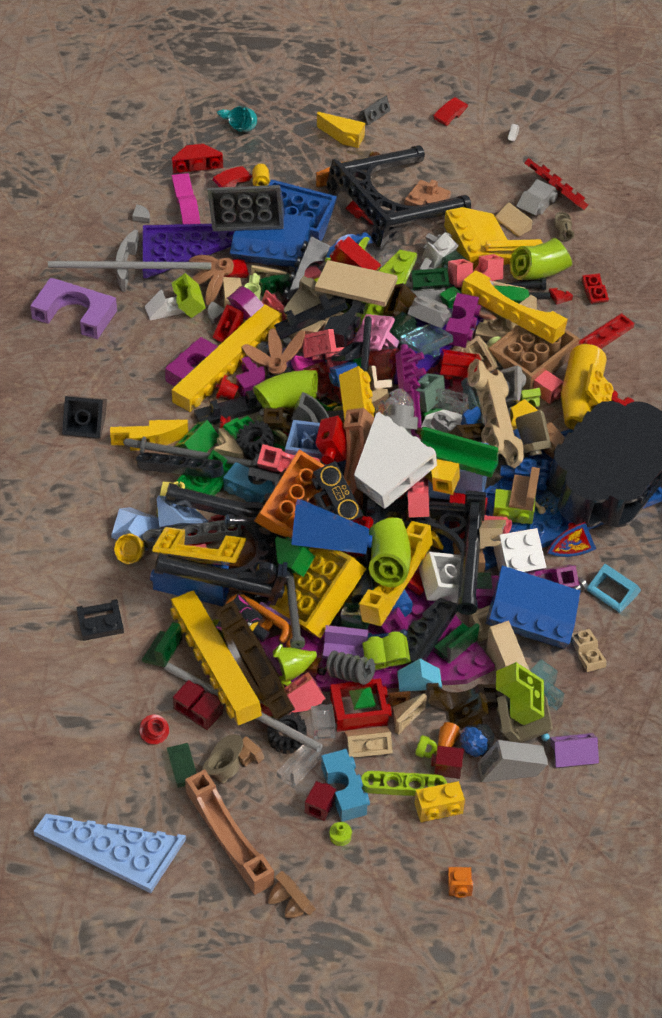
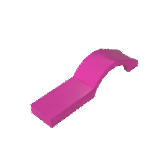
M189 173L172 175L176 200L180 205L182 224H201L197 200L193 194Z

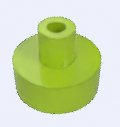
M345 822L334 823L330 828L329 838L333 844L345 846L351 841L352 829Z

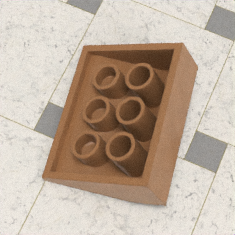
M518 325L490 346L489 351L504 369L517 365L520 366L522 373L526 376V383L523 388L529 390L533 389L534 380L547 370L553 374L568 362L570 352L579 345L580 338L565 329V333L552 344Z

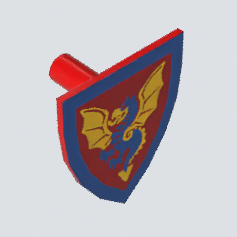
M571 522L568 524L569 529L554 540L547 553L562 557L578 556L596 550V546L585 522L578 525Z

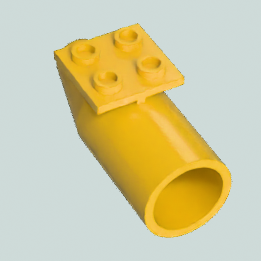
M578 345L571 350L561 391L565 425L574 430L578 422L583 421L587 411L591 412L597 404L611 401L613 386L604 377L607 361L606 355L600 348L594 345Z

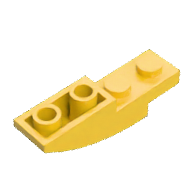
M149 420V426L110 427L111 445H124L123 441L125 439L142 441L143 436L146 437L147 442L168 445L181 440L188 432V420ZM130 447V451L140 450V448Z

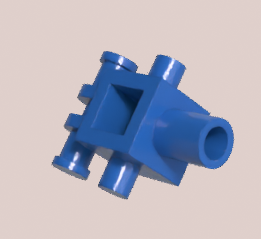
M526 457L516 468L509 465H501L500 476L514 478V475L530 477L532 467L540 468L537 489L545 490L550 473L548 468L550 462L542 460L540 466H537V460H531V458Z

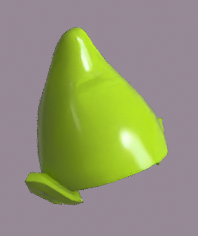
M282 644L277 646L273 650V656L277 657L282 672V676L279 678L282 684L287 686L292 683L291 680L301 675L316 659V651L283 647Z

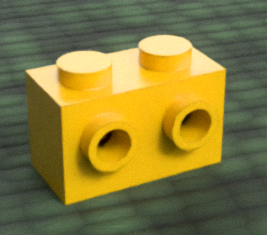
M459 781L416 790L414 804L420 823L463 814L465 798Z

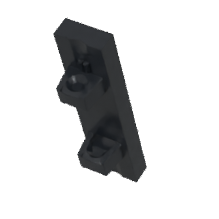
M326 294L319 296L321 303L296 315L293 314L292 310L285 312L287 319L274 325L280 339L347 309L348 306L344 298L335 296L328 300Z
M253 390L245 392V396L217 403V400L211 401L209 406L194 410V416L197 422L208 420L211 425L220 423L221 416H224V418L230 416L232 420L257 413L264 408L256 398Z

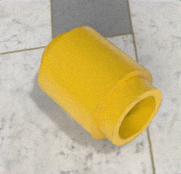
M257 164L252 170L254 186L269 185V169L266 165Z

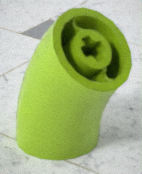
M552 238L536 246H519L515 249L510 259V272L517 280L547 278L572 266V260L568 251L557 238Z
M292 371L271 377L254 386V394L263 408H294L302 392L316 399L318 387L317 371Z
M384 519L369 529V535H373L369 571L372 578L380 585L397 587L404 583L409 573L411 561L410 541L402 519Z

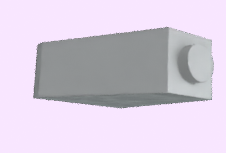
M498 740L480 759L477 765L481 782H493L538 776L548 763L543 746Z

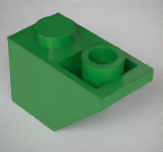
M277 537L275 543L278 563L283 564V562H287V570H291L294 574L304 577L315 558V555L309 551L310 547L291 545V538L286 537V539Z

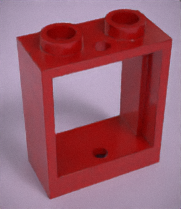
M381 678L371 679L367 684L355 682L330 684V700L337 732L388 725V717L392 716L391 705L386 703V699H388L387 687L382 685ZM370 687L372 694L377 693L380 710L345 715L342 697H350V690Z

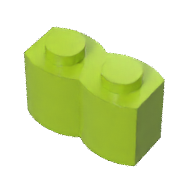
M391 632L384 638L374 636L362 643L364 657L368 660L371 658L374 660L375 670L411 662L407 637L403 633Z

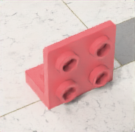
M333 329L306 334L302 344L304 358L312 357V361L322 360L323 357L325 360H330L334 354L345 348H336Z

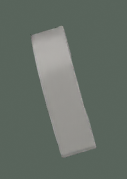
M133 230L123 240L118 249L116 261L127 262L128 255H136L139 245L138 230ZM116 269L119 287L122 292H126L129 281L128 269Z

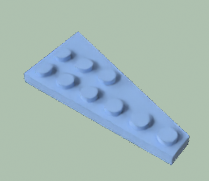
M45 814L34 830V836L149 893H152L186 840V835L178 834L177 836L166 835L165 832L157 831V833L146 832L141 828L109 823L101 825L96 824V821L87 820V822L75 821L70 817Z

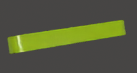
M367 771L361 777L363 783L361 788L370 794L415 796L416 790L425 788V782H428V787L435 786V783L439 785L447 784V780L443 776L435 774ZM369 779L373 780V785H369ZM380 780H383V786H380ZM389 780H396L399 785L397 787H390L387 782ZM418 781L421 786L414 789L409 786V783Z

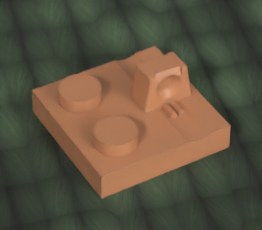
M420 180L405 198L404 205L418 206L450 198L451 191L439 187L438 182L435 180H431L430 183Z

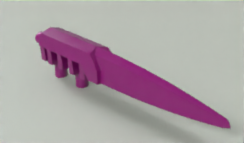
M407 344L401 345V350L395 354L402 405L414 407V417H418L417 428L421 427L420 393L416 389L420 388V383L417 380L420 379V376L426 375V370L424 367L419 369L416 364L424 359L423 352L416 354L411 348H408ZM411 429V435L413 437L416 436L420 439V437L415 433V429Z

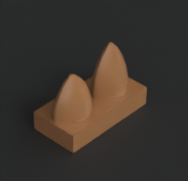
M281 871L275 876L278 882L270 892L269 904L280 903L291 896L292 898L285 910L286 918H295L305 912L311 915L316 910L289 875Z

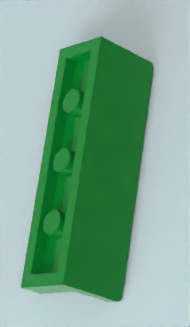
M427 427L421 429V442L427 447L434 449L436 459L458 463L459 469L492 477L498 465V447Z

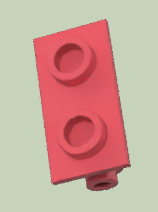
M266 290L261 302L282 313V321L286 320L285 306L281 304L282 302L275 294H271Z

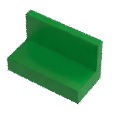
M208 420L198 422L174 447L208 452L217 442L219 434Z

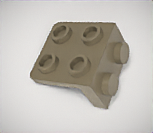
M303 275L299 281V289L285 306L284 313L292 310L294 315L320 304L319 296L326 294L329 300L334 295L315 291L317 282L313 278H307Z
M542 410L516 417V426L524 447L523 459L529 458L528 454L535 456L542 454L541 450L552 448Z
M505 695L497 698L498 707H496V710L501 719V725H499L500 732L509 741L522 743L552 731L550 710L545 695L544 717L527 725H522L510 717V700Z

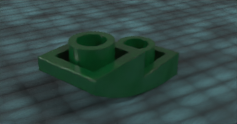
M290 274L274 275L259 279L262 297L266 290L271 294L279 291L282 295L285 287L288 288L290 282L287 280Z

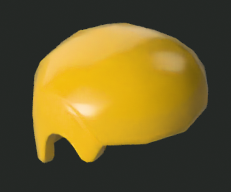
M131 533L120 536L114 546L117 559L125 564L139 562L145 551L141 538Z

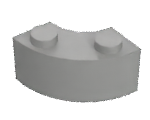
M536 179L531 188L523 192L517 207L534 215H542L551 202L554 203L556 201L558 190Z

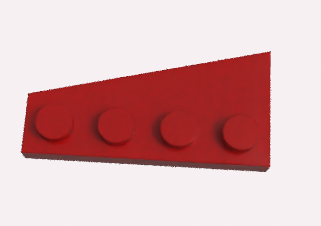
M529 158L525 161L524 164L533 169L546 181H549L548 183L561 191L562 194L583 210L587 208L589 204L584 201L585 197L579 192L576 194L572 192L574 188L568 183L562 184L561 181L563 179L555 173L552 176L549 173L551 170L544 164L539 166Z

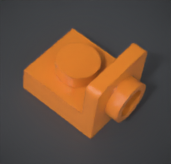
M448 867L449 896L457 898L472 896L473 881L471 867Z

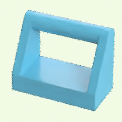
M604 564L588 586L587 591L621 613L637 597L641 589L637 584L607 564ZM606 577L629 591L621 603L597 588Z

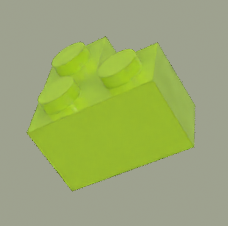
M517 662L496 671V690L510 698L511 718L522 725H527L544 717V680Z

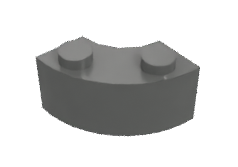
M302 392L295 404L291 420L320 423L321 419L329 418L324 407L316 399Z

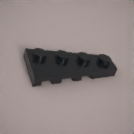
M439 598L422 613L423 617L409 625L406 637L411 662L406 664H411L418 659L426 661L434 646L458 612L456 610L457 603Z

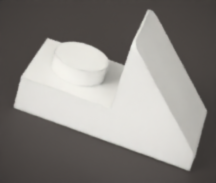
M445 232L433 245L429 242L427 243L421 259L423 261L425 258L430 259L432 262L429 267L436 269L458 245Z
M160 290L145 305L149 320L184 313L178 308L177 296L165 299L163 291Z

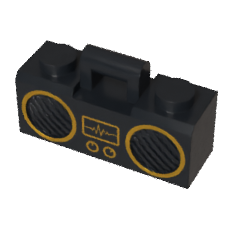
M336 461L315 470L311 482L315 490L319 489L320 491L312 496L316 505L355 523L361 521L363 513ZM324 496L326 497V499H327V501H328V503H329V505H330V506H328V507L326 506V504H325V502H324V500H323V498H322V497H324Z

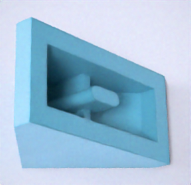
M418 659L397 671L399 692L427 690V683H439V687L442 688L440 669L422 659Z

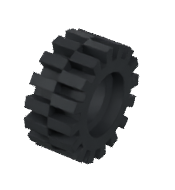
M255 420V424L251 421L248 422V426L246 424L243 425L244 429H239L240 434H237V442L246 456L249 455L253 458L254 455L260 454L262 444L274 446L273 442H275L271 429L263 421L259 423L258 420ZM261 436L257 441L250 442L254 437Z
M291 712V715H286L278 720L307 736V727L304 719L301 720L300 715L295 717V713ZM268 726V742L271 743L272 748L276 747L277 752H280L282 749L283 754H287V750H290V754H292L294 749L299 751L301 746H304V744L291 737L279 735L278 730Z

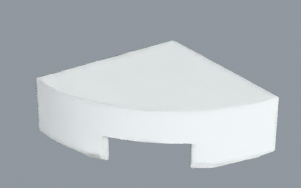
M511 124L508 140H516L519 132L518 125Z

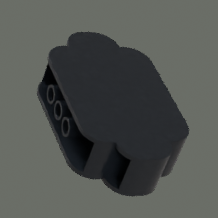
M614 401L601 402L591 412L587 411L583 421L578 422L573 432H569L566 435L564 442L556 446L554 459L550 464L551 469L547 479V487L553 495L559 498L557 504L558 511L565 519L576 525L585 522L587 527L596 526L600 522L612 527H624L633 521L662 485V411L640 401L631 402L626 406Z

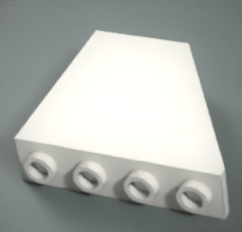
M378 412L375 415L354 474L356 488L385 509L437 466L436 452L433 448L424 445L418 437L410 435L404 427H399L390 417H385Z

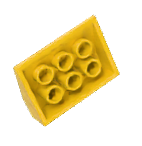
M463 207L445 211L444 227L457 243L458 247L456 250L460 258L472 262L473 270L478 266L479 256L490 254L504 258L503 265L510 264L514 251H486V248H484L486 241L507 240L494 214Z
M310 547L309 551L315 555V558L304 577L293 573L299 625L307 632L321 639L325 633L326 625L329 626L366 571V568L353 557L341 551ZM284 584L282 598H278L275 606L270 604L269 607L290 619L287 587Z

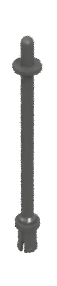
M144 436L142 441L125 439L123 441L125 446L140 448V454H143L145 450L203 459H207L210 455L207 452L147 442ZM222 455L228 459L226 464L234 465L237 462L250 468L255 462V459L247 460Z

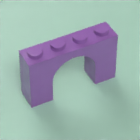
M54 278L48 280L30 305L32 319L49 324L56 312L66 305L78 304L86 307L88 310L80 320L81 334L95 339L100 337L117 312L115 297Z

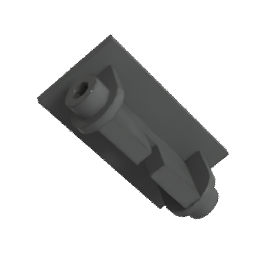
M387 96L378 99L366 109L361 110L358 115L359 119L366 120L367 125H370L390 112L391 109Z

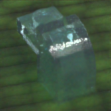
M540 660L531 669V672L544 680V695L547 697L548 705L558 710L563 704L565 694L553 686L556 683L558 671L543 660Z

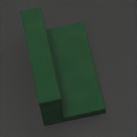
M447 268L411 270L409 281L412 282L413 290L449 287Z
M172 622L166 632L160 631L142 658L143 663L166 667L183 640L179 623Z
M462 623L434 646V652L450 664L478 640L480 625L476 623L469 628Z

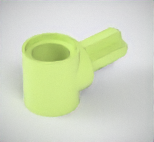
M253 273V275H250L249 283L245 284L244 287L252 291L260 300V276L257 273Z

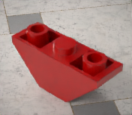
M205 144L186 145L172 157L173 173L223 168V153Z

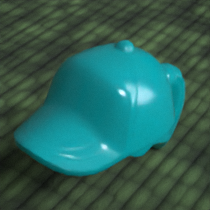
M245 106L234 107L231 111L224 109L217 111L220 117L229 120L230 125L239 132H249L257 124L256 113Z

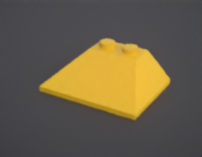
M165 527L153 546L152 552H161L205 564L236 563L246 538L226 535L219 549L184 545V529Z

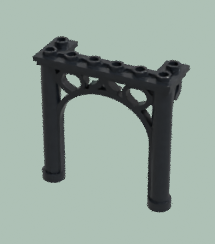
M420 145L412 146L410 149L342 163L339 160L332 159L326 188L334 196H338L340 191H345L374 223L371 238L380 249L383 248L386 242L390 243L397 239L399 236L397 230L410 225L412 222L443 216L446 210L461 207L471 209V200L467 195H460L455 198L418 206H408L389 200L375 189L370 179L374 172L381 169L422 162L425 158V153ZM381 206L389 208L390 210H384L381 208Z
M169 483L165 503L177 504L222 516L233 514L234 517H257L271 493L263 496L262 503H242L181 488L177 484ZM243 525L252 535L256 546L255 557L248 564L239 568L227 569L159 552L154 573L162 575L167 573L268 597L271 605L275 606L278 598H282L284 593L283 585L288 584L290 572L287 571L288 563H278L275 539L277 537L286 539V537L271 531L268 535L263 534L258 529L263 527L261 525ZM273 541V547L269 546L267 543ZM265 559H272L271 563L265 561Z
M466 491L465 504L429 501V517H409L407 499H396L384 509L363 493L364 517H371L373 525L388 517H397L402 519L406 529L411 521L431 526V531L440 533L455 543L461 554L456 610L464 615L476 613L478 607L476 592L480 554L479 528L485 516L486 492ZM447 521H455L458 522L460 526L450 529L447 526H445L444 523ZM465 531L463 542L458 535L462 534ZM368 547L364 557L359 556L358 560L366 568V571L352 592L351 601L356 606H359L367 590H373L374 579L369 571L371 548Z

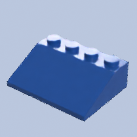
M271 179L268 186L280 185L284 214L312 217L309 238L312 236L322 241L337 196Z
M284 214V229L237 230L233 235L230 254L234 260L295 267L294 262L302 253L300 247L303 241H307L309 238L312 217Z
M502 565L485 624L495 626L509 621L515 634L565 649L570 644L573 634L580 590Z

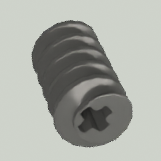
M334 650L328 656L327 672L332 678L367 684L374 676L375 663L372 658L368 660L366 657L360 658L359 655L353 656L350 653H338V651Z

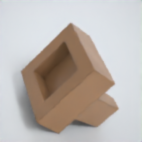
M245 736L243 738V748L238 756L240 758L239 761L245 767L253 760L259 764L264 759L262 750Z

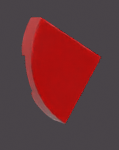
M550 288L548 291L556 305L573 299V295L569 291L564 292L558 290V288Z

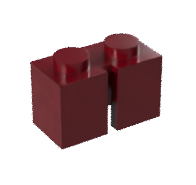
M190 680L172 697L173 709L205 730H208L223 714V704L219 697L209 692L205 693L201 685L194 684Z

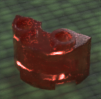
M398 348L370 351L369 364L376 368L377 381L392 380L393 374L396 372L395 354L399 352Z
M324 361L303 368V370L317 371L318 387L316 400L325 399L339 393L338 387L330 382L329 371Z

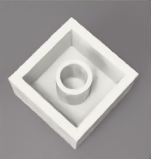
M537 528L501 534L492 539V541H501L500 545L493 546L499 573L502 565L525 573L546 568Z
M429 552L421 561L418 568L427 600L437 601L439 598H443L457 603L461 555Z

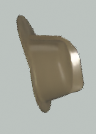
M233 734L221 739L203 765V770L205 769L208 775H213L220 783H226L239 770L238 756L243 748L241 736Z

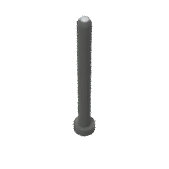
M288 570L290 577L286 587L292 630L290 647L301 649L305 646V640L301 637L294 575L291 570Z

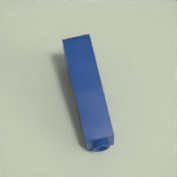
M297 499L291 545L366 554L367 547L371 548L373 535H369V528L304 500Z
M207 564V565H212V566H216V567H220V568H227V569H229V566H227V565ZM154 569L150 575V581L153 582V590L177 596L194 590L200 601L224 606L230 591L229 588L167 573H163V575L154 573Z

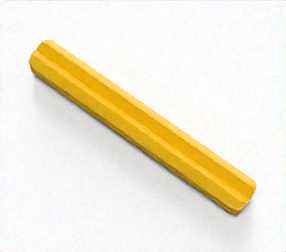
M541 239L491 240L485 242L484 248H486V251H515L519 246H536L543 242Z

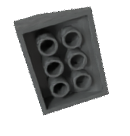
M280 185L207 188L213 231L284 229V206Z

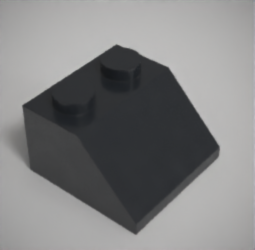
M73 395L65 396L62 434L101 438L106 418L107 399Z

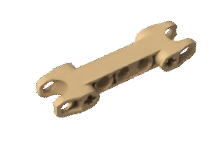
M475 359L468 367L467 378L469 385L477 390L485 423L481 433L482 442L498 447V454L501 453L509 466L516 468L523 461L524 447L522 440L514 436L505 401L509 392L507 382L502 372L494 369L490 373L482 361Z

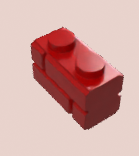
M442 349L438 372L445 379L460 377V379L468 380L469 365L475 359L481 361L479 354Z

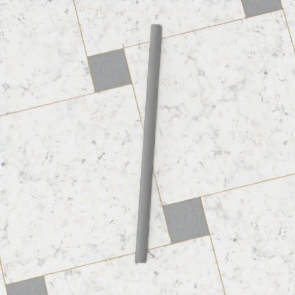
M48 261V268L211 270V262Z
M169 662L164 667V670L184 681L190 680L194 684L201 685L205 692L218 696L219 691L217 689L214 690L212 685ZM263 712L262 716L256 718L317 752L322 749L321 743Z

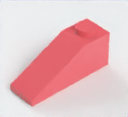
M309 672L285 687L295 707V710L292 711L294 713L316 708L325 700L323 692ZM261 702V712L268 716H273L269 707Z

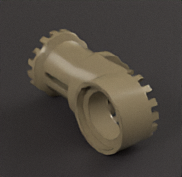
M563 211L557 213L554 225L560 231L559 239L564 242L571 240V238L573 239L575 234L571 228L570 214L563 213Z

